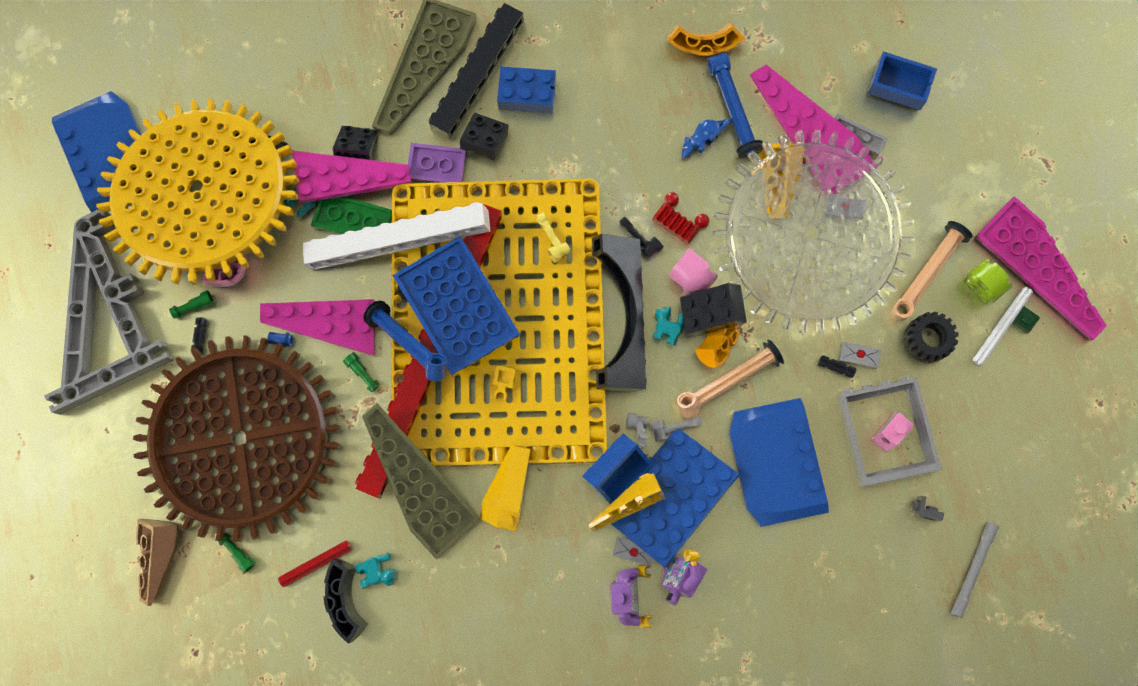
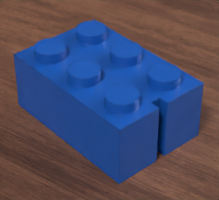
M883 51L877 62L867 93L921 110L927 102L931 90L930 86L933 84L937 68Z
M500 66L497 97L498 109L553 114L556 70Z
M623 433L582 477L604 500L611 504L635 481L639 480L640 476L646 474L654 464L640 447Z

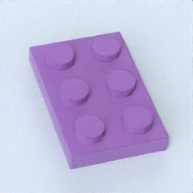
M411 143L408 159L411 181L426 183L462 182L467 151L460 148Z

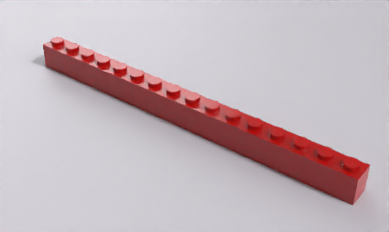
M485 204L484 206L488 209L490 232L467 236L463 240L479 267L483 263L502 219L501 210ZM422 329L418 337L420 343L432 354L438 353L425 329ZM412 355L410 365L407 364L404 368L402 383L399 382L395 389L396 397L394 401H390L387 408L390 418L407 437L431 384V380L426 377V370L423 368V365ZM372 442L371 448L373 450L370 455L366 456L363 463L365 468L363 473L358 475L355 484L357 485V490L381 499L389 480Z

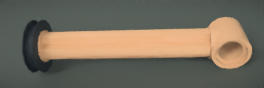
M948 221V225H945V230L948 234L904 295L891 307L890 313L895 320L903 321L913 314L915 305L960 242L968 243L973 237L969 229L958 222ZM903 306L906 309V314H901L898 307Z
M768 339V343L763 342L765 350L697 392H684L679 395L677 404L682 416L687 419L695 418L700 413L701 406L772 362L778 367L780 366L779 363L784 364V359L776 345Z

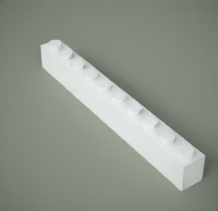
M472 203L466 207H454L448 211H436L430 215H418L412 219H400L395 223H382L377 227H364L359 231H347L341 235H329L323 239H311L310 242L303 243L304 265L311 270H317L449 241L459 236L463 238L490 232L488 209L483 203Z

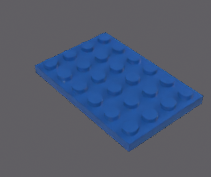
M461 236L393 274L394 279L438 353L447 358L446 366L452 376L520 336V333Z
M681 429L673 431L651 458V462L654 465L647 471L649 474L654 473L666 499L611 523V525L664 568L668 566L739 477V473Z

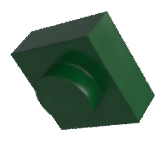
M1024 306L1012 324L1028 334L1040 317Z

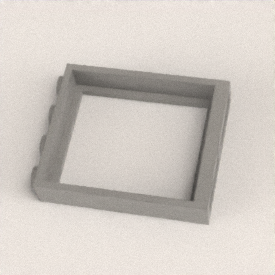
M910 376L899 378V382L891 383V380L879 383L880 386L876 387L869 384L861 386V390L858 391L850 388L843 390L842 394L837 396L860 487L942 470L917 378L910 379ZM906 390L925 461L866 474L847 402Z

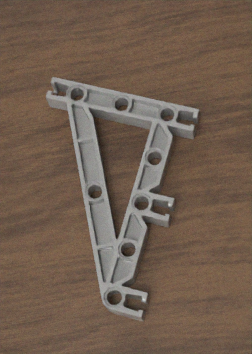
M99 209L79 218L74 225L61 387L44 395L45 399L53 402V404L58 403L57 399H64V402L55 407L53 405L49 406L51 413L58 415L174 360L172 355L166 352L162 353V356L155 358V353L162 349H168L167 344L161 340L150 344L135 307L127 303L144 295V291L136 285L130 290H125L126 287L133 283H139V280L131 273L121 277L107 242L99 238L116 229L115 225L106 228L101 224L97 225L100 219L110 216L108 212H101ZM104 258L103 263L99 264V261ZM96 283H98L129 355L90 373ZM118 291V295L113 298V294ZM83 307L82 313L79 314V309ZM133 323V328L128 331V326ZM147 357L146 364L142 365L143 358ZM112 373V379L108 382L107 377ZM76 390V396L72 399V393Z

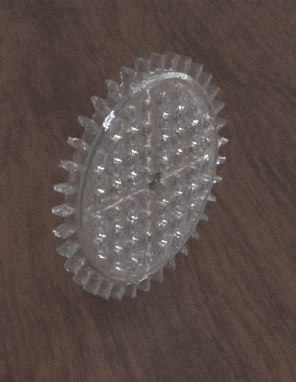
M817 129L812 133V143L804 142V134L800 130L795 133L796 145L789 146L787 137L783 134L778 137V142L781 146L780 151L774 152L772 145L767 141L762 144L767 158L761 160L754 151L747 155L749 160L755 165L751 171L740 163L735 167L737 172L744 176V179L741 183L731 178L726 180L725 184L735 189L736 192L733 198L722 194L718 197L720 202L730 206L728 213H714V218L726 220V230L717 229L712 232V235L726 237L727 246H720L714 252L715 254H723L725 252L729 254L731 261L719 267L720 271L734 268L737 277L730 279L728 283L738 284L741 282L745 286L746 290L742 292L743 301L751 294L757 299L750 312L753 314L757 313L763 305L770 308L765 320L767 323H772L777 313L784 315L782 329L784 330L789 329L792 318L800 319L799 333H806L808 320H815L816 333L819 334L824 333L825 319H831L834 331L841 330L839 316L846 315L851 326L857 325L858 321L854 311L858 308L861 309L866 317H871L873 312L867 305V302L871 299L878 305L884 306L887 302L878 292L883 287L889 292H896L898 290L888 279L891 274L897 277H904L906 275L904 270L895 267L897 259L903 261L912 259V255L900 252L901 243L914 242L915 238L902 236L901 226L907 227L914 224V219L901 220L899 210L910 207L911 203L902 202L897 204L894 197L895 194L901 193L905 189L904 185L895 186L893 189H890L886 181L892 178L896 172L890 170L881 176L876 170L882 164L884 158L881 156L873 160L871 164L867 162L864 158L870 150L868 145L860 149L858 155L851 152L855 139L853 137L845 141L843 148L836 146L838 132H832L828 138V144L820 143L821 133ZM801 158L806 159V164L801 163ZM820 163L824 165L823 170L819 169ZM837 169L841 170V176L837 175ZM778 170H781L783 172L782 177L778 176ZM855 175L859 176V181H855ZM796 176H799L801 178L800 182H797L795 180ZM755 182L759 183V189L754 187ZM814 182L818 183V188L813 186ZM832 187L836 189L835 194L831 192ZM773 188L777 189V195L772 193ZM850 193L854 195L853 200L849 198ZM790 194L795 195V200L790 199ZM867 199L872 201L871 205L867 204ZM750 200L754 202L753 207H750L748 204ZM808 200L813 201V206L808 205ZM827 205L831 207L830 212L826 211ZM767 206H770L772 208L771 213L767 212ZM844 211H847L849 214L847 218L843 215ZM785 212L790 214L789 219L785 218ZM862 217L866 218V223H862ZM803 218H806L808 220L807 224H804L802 222ZM743 219H747L749 224L744 225ZM880 222L884 224L883 229L879 227ZM821 223L825 224V230L820 228ZM762 224L766 225V231L761 229ZM810 225L815 226L819 232L815 240L805 236L806 229ZM839 229L843 231L842 236L838 234ZM780 230H783L785 233L783 237L779 235ZM856 235H860V241L856 240ZM798 236L802 237L801 243L797 241ZM738 237L743 238L742 244L738 243ZM875 240L879 243L878 247L874 246ZM816 241L820 243L819 248L815 247ZM757 242L761 244V249L756 248ZM834 247H836V248L838 249V253H837V254H834V253H833V248H834ZM775 248L779 250L778 255H775L773 252ZM851 253H854L856 256L854 260L850 257ZM792 254L797 256L796 261L792 260ZM870 258L873 260L872 265H869L868 260ZM811 259L815 262L814 266H810L809 261ZM751 261L756 263L754 268L750 266ZM829 265L832 266L831 272L827 270ZM770 266L774 269L773 273L768 272ZM846 271L850 272L849 278L845 276ZM787 272H790L792 275L790 279L786 277ZM864 276L868 278L867 283L863 282ZM805 278L809 279L808 285L804 283ZM823 283H825V284L827 285V289H826V290H823V289H822V284H823ZM764 284L768 286V291L766 292L762 288ZM841 289L845 291L844 296L840 295ZM782 290L786 292L785 297H782L780 294ZM799 296H803L804 301L802 303H800L798 300ZM818 301L822 304L820 309L816 306Z

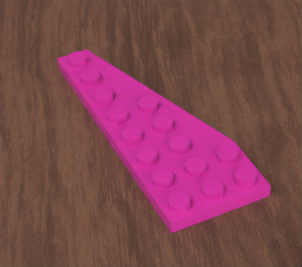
M764 65L750 74L753 82L791 142L804 146L803 161L825 196H832L877 168L854 133L768 65Z
M1014 196L975 238L1089 340H1094L1105 329V322L1096 307L1090 303L1085 289H1082L1079 285L1076 274L1063 253L1059 252L1054 238L1048 234L1045 229L1047 228L1045 223Z

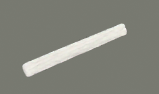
M1028 287L1021 289L973 358V363L978 366H982L1032 295L1033 291Z

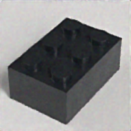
M726 283L680 297L686 335L700 336L747 323L741 285Z

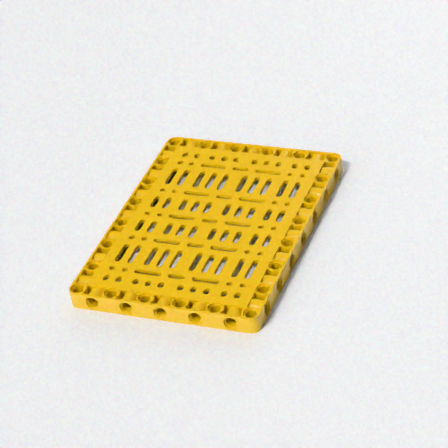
M557 179L396 185L392 191V223L398 222L400 219L415 218L421 215L423 210L427 211V215H430L437 210L448 211L454 207L470 206L472 203H483L501 210L502 219L499 225H504L505 228L496 230L488 249L489 264L485 267L482 263L480 269L518 332H526L525 350L520 348L519 336L512 340L511 350H507L505 344L480 359L478 366H468L453 376L446 366V376L441 380V404L436 405V381H431L427 391V404L421 405L408 438L434 467L501 465L511 446L530 449L528 465L595 463L600 457H594L591 451L598 447L604 454L607 450L605 390H597L596 380L591 379L589 376L592 371L604 368L601 261L597 257H592V238L600 235L598 183L594 179ZM593 188L595 191L589 194L585 192V189ZM556 189L557 192L551 195L548 193V190ZM512 190L520 191L519 194L515 196L510 194ZM475 191L482 192V194L478 197L473 196V193ZM438 192L445 193L443 197H436ZM401 193H407L405 198H399ZM568 206L571 208L570 213L565 212V208ZM534 207L538 208L537 214L532 213ZM552 207L557 208V212L555 214L551 213ZM505 208H508L510 210V213L508 215L504 214ZM519 208L524 209V213L522 215L518 214ZM543 212L550 226L553 223L557 224L556 228L552 226L551 228L561 244L566 242V237L572 238V264L566 263V255L556 265L552 263V259L547 251L552 247V242L544 229H515L514 225L539 224L536 218L537 215ZM570 223L571 227H566V224ZM592 223L596 227L593 230H588L586 225ZM535 237L539 239L538 265L533 264V238ZM506 238L510 239L509 266L505 265L504 240ZM520 238H524L525 264L522 266L519 265L518 241ZM452 240L441 242V247ZM435 244L427 245L428 255L435 251ZM421 247L392 253V318L420 342L418 337L424 328L408 302L404 309L398 308L399 304L404 300L401 299L397 292L398 284L393 277V274L399 272L398 269L401 265L409 266L421 259ZM595 260L597 264L590 267L587 265V261ZM571 273L573 275L572 278H568L567 274ZM521 274L544 275L543 279L516 280L514 277ZM553 274H558V278H553ZM490 275L506 276L504 280L488 279ZM536 288L540 290V305L538 307L534 306V289ZM554 288L559 290L558 306L553 305ZM568 288L573 289L572 306L567 304ZM507 289L511 290V306L509 308L505 306V291ZM520 289L525 290L526 304L524 307H520L519 304ZM591 296L598 299L595 304H590L587 300ZM572 315L574 319L568 320V316ZM522 316H544L545 320L516 322L515 318ZM554 316H559V320L555 321L553 319ZM555 330L560 332L559 349L554 348ZM569 330L574 331L575 346L572 349L568 347ZM535 331H540L541 334L540 349H535ZM590 334H597L599 339L595 342L590 341L588 338ZM392 338L391 400L394 401L398 379L404 376V368L407 364L410 365L412 357L403 347L398 346V343ZM559 358L560 363L556 364L554 360ZM574 358L575 362L570 363L569 359ZM517 359L546 360L544 364H516ZM490 360H506L507 363L500 366L517 369L512 388V403L503 401L504 394L502 392L498 393L497 399H493L494 392L498 389V385L493 384L497 365H489ZM557 372L561 374L560 402L555 401V373ZM571 372L575 373L576 400L574 402L570 401L569 374ZM523 373L527 375L526 403L521 402V374ZM537 373L541 374L542 401L539 403L536 402L535 375ZM486 374L490 375L489 404L484 403V376ZM457 375L461 376V403L459 405L455 404V377ZM470 375H475V404H470ZM593 409H598L602 415L599 418H593L590 413ZM560 411L562 414L558 417L555 413ZM575 411L576 415L571 416L570 412ZM506 412L508 416L506 418H490V413ZM518 412H547L545 417H517ZM480 413L481 415L478 419L450 418L451 414ZM423 414L427 415V418L425 420H422L421 418ZM441 414V419H436V415ZM573 425L577 428V432L575 434H572L570 431V428ZM538 426L542 427V434L540 435L536 433ZM557 426L562 427L561 434L556 433ZM509 427L513 428L512 435L507 434V429ZM523 427L528 428V433L526 435L522 434ZM458 428L461 429V436L459 437L455 435V431ZM471 428L476 429L475 436L470 435ZM486 428H490L491 430L489 436L485 435ZM423 429L427 430V436L425 438L421 436V431ZM437 429L442 430V435L440 437L436 436ZM557 448L562 449L564 452L563 456L559 459L553 457V451ZM482 450L485 452V458L480 461L476 460V452ZM444 451L446 458L440 462L436 458L437 454Z

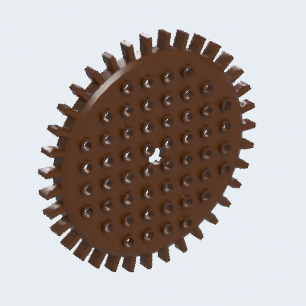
M243 335L242 349H234L233 338L227 336L225 337L226 350L218 352L216 343L209 340L207 341L210 351L209 355L202 357L201 352L193 347L191 348V353L195 361L190 365H187L186 361L180 357L175 358L177 365L182 369L176 376L171 371L165 369L161 371L170 382L165 389L160 385L151 384L150 388L160 394L156 403L150 400H142L141 404L153 409L150 419L136 417V422L148 425L147 435H134L133 440L147 442V451L137 452L133 455L136 459L143 460L148 458L150 467L137 472L138 476L141 477L153 474L155 479L154 483L144 488L145 493H153L160 488L164 494L153 505L156 508H161L169 501L174 505L166 519L173 521L182 512L187 515L182 523V530L188 531L192 527L194 520L201 522L198 537L205 538L211 525L217 526L215 541H222L225 537V529L233 528L234 542H241L242 528L250 527L252 539L257 540L260 539L258 525L266 523L268 531L271 534H276L278 531L274 522L275 518L282 516L287 525H292L294 521L288 513L291 508L296 506L303 514L309 512L307 506L301 502V499L306 494L313 499L319 500L321 498L320 494L311 488L316 480L324 484H330L331 480L327 476L321 475L320 471L324 464L329 467H337L338 463L336 461L326 459L325 457L327 449H341V444L328 442V433L341 431L342 427L336 424H327L326 417L339 413V409L337 407H330L324 410L322 401L330 399L333 396V392L328 390L318 395L315 387L322 384L325 379L322 375L316 376L311 381L305 377L314 367L312 363L307 362L298 370L294 367V364L299 359L300 354L294 351L288 360L284 361L280 358L285 348L281 343H278L273 354L266 353L268 346L266 338L261 337L258 349L252 350L250 349L251 338L249 336ZM259 365L263 366L261 371L257 370ZM239 369H244L243 374L238 373ZM221 372H225V376L223 378H220L219 376ZM205 375L206 380L202 382L201 377ZM280 380H284L283 386H279ZM265 383V388L261 390L260 385ZM242 387H246L245 393H241ZM227 390V395L223 397L222 392ZM205 394H208L207 400L203 399ZM301 395H306L304 401L300 400ZM186 397H189V399H190L189 402H188L187 404H185V403H184L185 398H186ZM286 398L287 403L282 405L281 400ZM264 402H268V406L266 408L262 407V404ZM248 405L249 410L244 412V406ZM226 409L230 410L229 415H225ZM210 412L211 417L206 419V414ZM305 413L309 415L307 420L303 419ZM191 416L192 420L188 423L187 417ZM289 417L290 421L285 424L284 419ZM172 419L173 424L168 426V421ZM269 420L271 424L269 427H266L265 422ZM251 424L252 428L247 431L246 426ZM231 427L232 433L228 434L227 429ZM213 431V436L209 438L208 433ZM236 432H245V444H234L233 436ZM310 432L312 434L311 438L306 439V433ZM190 435H194L193 441L189 440ZM292 436V441L288 443L287 437ZM172 438L175 439V443L173 445L170 444V440ZM270 439L273 440L272 446L267 444ZM250 443H253L254 448L250 450L248 446ZM234 446L235 451L233 453H230V448ZM212 450L216 451V455L214 457L210 455ZM310 451L314 452V456L312 458H309L308 453ZM195 453L197 458L192 460L191 456ZM295 455V460L291 462L289 457ZM174 457L178 459L176 464L172 462ZM272 458L276 459V463L274 465L270 464V460ZM256 462V468L252 469L251 464ZM236 465L238 469L236 472H233L232 467ZM215 469L218 470V475L216 476L213 475ZM198 472L199 478L195 480L194 474ZM293 474L298 475V478L295 481L292 480ZM177 476L180 477V481L178 483L175 482V478ZM275 477L279 479L277 484L273 483ZM255 481L259 482V487L257 488L254 487ZM239 484L240 490L236 492L235 486ZM217 488L221 489V493L219 495H216L215 493ZM201 492L202 496L198 499L196 494ZM278 496L281 497V502L279 504H277L275 501ZM258 500L262 501V505L260 507H257L256 505ZM238 504L243 505L241 511H238L237 509ZM220 507L223 508L222 514L218 513V509Z

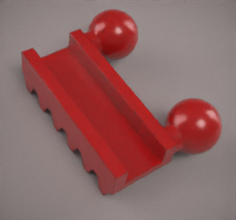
M669 192L664 198L665 203L659 208L652 220L689 246L700 229L706 228L709 225L710 219L706 214H698L694 225L685 216L682 217L679 212H675L673 208H670L679 203V196L675 192Z

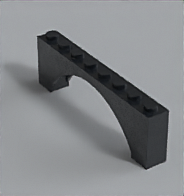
M600 234L592 238V257H597L605 265L621 291L625 305L626 326L622 343L613 359L604 368L596 370V389L627 392L646 390L640 239Z

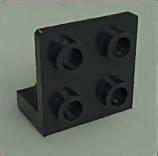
M341 126L333 146V155L372 160V148L377 138L378 130Z

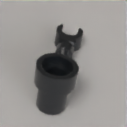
M625 216L619 221L621 226L634 238L640 239V245L643 247L641 251L648 259L664 248L656 237H652L647 241Z

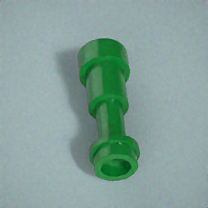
M206 290L200 293V296L190 299L184 305L179 307L172 306L169 311L174 319L180 318L182 313L191 309L196 310L203 306L208 307L214 304V299L211 293Z
M352 352L343 360L346 367H350L368 385L367 390L373 392L380 386L378 381H374L366 372L367 369L359 361V357L355 352Z
M225 533L222 541H218L219 545H224L232 554L233 560L239 565V570L243 574L247 573L256 563L230 540L231 535Z

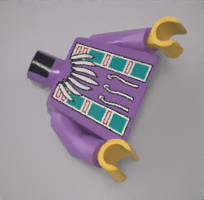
M685 550L684 558L674 557L666 568L663 567L664 577L661 585L669 591L666 602L676 606L680 596L691 598L707 571L704 566L697 562L700 558L697 551Z
M639 565L637 569L621 570L617 574L616 580L611 583L612 614L617 615L620 623L623 625H640L641 628L653 627V625L648 623V619L653 618V616L639 617L637 577L649 578L651 574H646V569L650 568V566Z

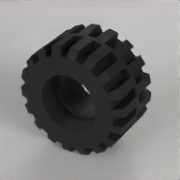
M926 312L911 321L905 329L907 333L904 334V339H907L904 345L909 347L907 352L909 354L913 353V358H920V362L923 363L926 361L928 363L937 362L949 356L955 350L954 346L958 344V340L955 338L959 336L958 332L954 330L957 328L956 325L950 323L953 321L951 318L946 319V315L943 313L938 315V312H932L931 314ZM924 328L933 329L938 334V347H931L924 342L922 337Z

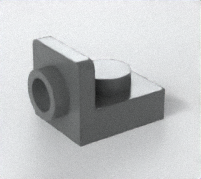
M919 496L914 500L912 510L915 517L936 522L943 521L944 513L939 512L938 508L926 506L925 508L926 496Z

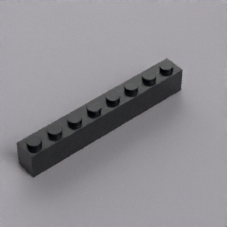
M506 3L496 10L494 20L486 26L485 34L478 39L475 50L470 52L467 57V63L459 69L457 79L449 85L445 98H441L437 111L433 112L429 118L431 130L449 140L524 22L523 12Z

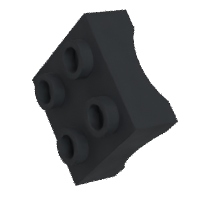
M474 112L460 138V149L480 153L494 161L503 141L508 135L509 125Z

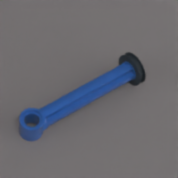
M727 53L708 57L709 71L712 76H716L741 144L736 150L739 153L738 157L747 158L760 153L765 146L762 145V140H755L730 74L731 64Z
M379 300L371 303L364 312V322L372 328L380 326L423 365V368L426 370L427 379L431 381L443 380L446 376L447 358L439 353L432 354L390 316L391 310L389 305L384 301Z

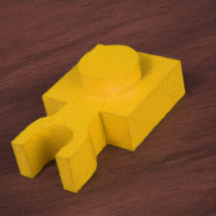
M500 365L496 366L493 384L498 385V389L494 392L493 399H497L498 393L502 392L504 394L503 401H507V388H513L517 369Z

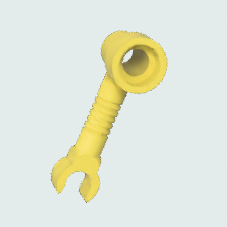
M542 212L537 215L536 220L554 245L547 251L552 261L556 263L564 255L570 253L571 250L566 242L561 244L553 232L546 215Z

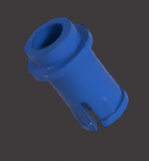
M269 332L267 342L268 344L281 343L287 348L293 344V335H290L288 332L285 334Z

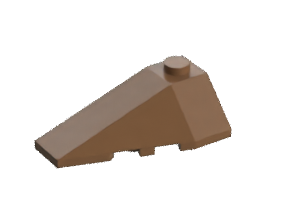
M137 519L136 545H140L141 555L137 557V563H139L142 569V573L138 576L139 601L147 606H152L175 547L176 538L178 537L177 525L169 521Z

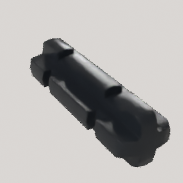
M197 317L195 319L196 327H194L192 339L194 344L191 345V348H197L202 354V344H204L206 332L204 327L207 325V319Z
M822 355L818 361L819 366L828 367V369L840 374L844 373L845 376L853 378L856 373L855 367L847 366V364L835 359L830 360L825 355Z

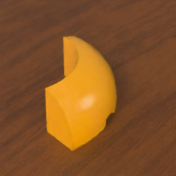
M730 22L722 29L708 34L693 33L677 24L667 37V40L678 49L702 56L728 51L745 39Z
M738 325L707 334L704 342L695 349L697 357L703 364L708 367L718 368L729 358V351L732 346L736 345L740 333L737 330Z

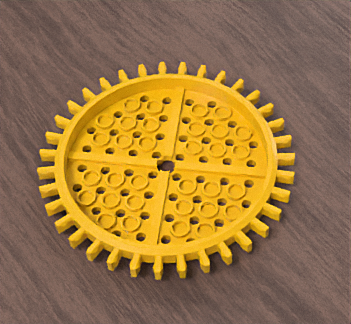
M208 98L206 110H199L198 103L193 99L191 100L190 112L183 113L179 104H174L176 115L170 118L160 109L157 112L161 122L153 126L146 118L142 120L147 130L141 136L132 129L128 131L132 139L135 140L130 147L121 142L116 144L124 153L121 159L111 156L107 158L117 168L115 173L101 172V176L106 181H112L111 187L97 188V192L104 197L110 196V202L96 205L101 212L111 211V216L100 219L99 223L104 228L115 225L116 229L104 235L110 243L120 237L123 238V241L113 248L119 256L129 248L133 250L124 259L129 266L132 267L140 257L144 259L138 268L141 274L146 275L152 265L158 267L153 277L157 281L161 282L166 271L171 270V281L175 285H179L182 272L189 273V282L192 285H197L198 272L205 271L206 278L213 283L215 282L214 269L222 267L223 272L228 277H231L232 269L229 264L238 260L243 268H249L248 261L244 256L253 251L255 256L263 258L264 255L257 246L263 240L270 245H276V241L269 234L271 229L274 227L278 230L286 231L287 228L284 223L277 219L280 214L293 216L294 212L291 207L283 206L284 199L298 200V195L295 191H286V185L299 184V179L296 175L285 176V171L298 167L294 159L285 162L281 160L282 157L293 153L289 144L277 150L275 148L277 144L285 140L281 131L268 138L267 134L275 128L272 121H267L259 128L257 124L263 118L260 112L256 111L247 120L245 116L248 113V109L244 104H241L236 114H232V104L229 100H225L222 110L217 111L215 110L216 104L212 98ZM193 181L203 184L200 191H189L194 184ZM197 234V237L192 239V236Z

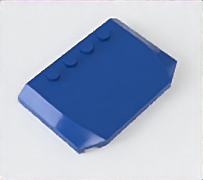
M112 91L52 117V125L84 202L91 213L98 210L96 204L110 202V196H101L97 192V188L111 187L112 181H106L101 176V172L115 173L117 167L113 166L107 158L111 156L121 159L124 155L116 144L121 142L128 147L131 146L135 140L132 139L128 132L130 129L136 131L140 136L142 135L130 106Z
M801 398L735 411L729 429L730 442L737 472L739 473L746 510L754 517L758 525L763 527L829 513L821 471Z

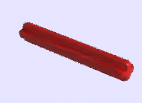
M344 541L279 576V584L282 587H286L330 563L332 559H337L350 552L352 549L349 542Z

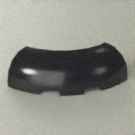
M334 558L328 567L324 583H326L325 596H323L326 613L328 612L333 623V628L344 641L350 644L360 636L368 623L360 617L352 600L351 588L356 572L355 566Z

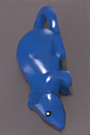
M728 118L721 121L704 120L700 122L694 134L690 138L685 137L682 158L689 157L695 149H699V152L702 153L706 149V144L709 143L711 145L721 135L720 132L732 123V120Z

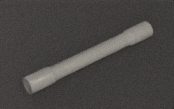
M987 522L967 577L952 608L951 614L961 619L968 606L970 595L989 548L999 529V526L994 523Z

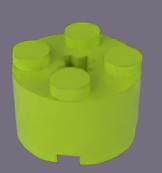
M988 258L967 274L968 279L965 281L971 289L975 288L980 293L978 295L979 298L986 304L988 302L994 303L1013 287L1012 283L1010 285L1008 283L1010 278L997 263L990 264L988 262L990 259Z

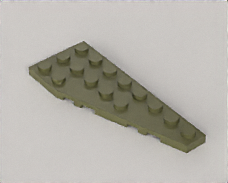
M423 0L373 121V129L387 134L393 132L463 50L476 19V13L437 0Z
M375 403L362 415L363 421L410 531L437 559L481 519L382 407Z

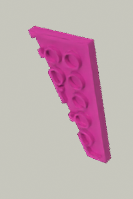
M292 150V157L298 167L294 169V172L299 179V184H296L300 204L394 188L400 184H411L410 171L407 164Z
M374 299L260 303V322L262 324L375 356V328L369 327L363 318L367 307L375 302Z

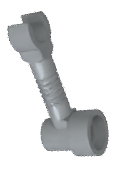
M628 412L626 428H636L638 446L646 447L648 434L645 433L648 417L637 416L636 413Z
M699 416L682 421L681 423L665 426L664 419L649 423L651 431L653 430L655 440L660 441L667 438L666 434L700 425L702 421Z

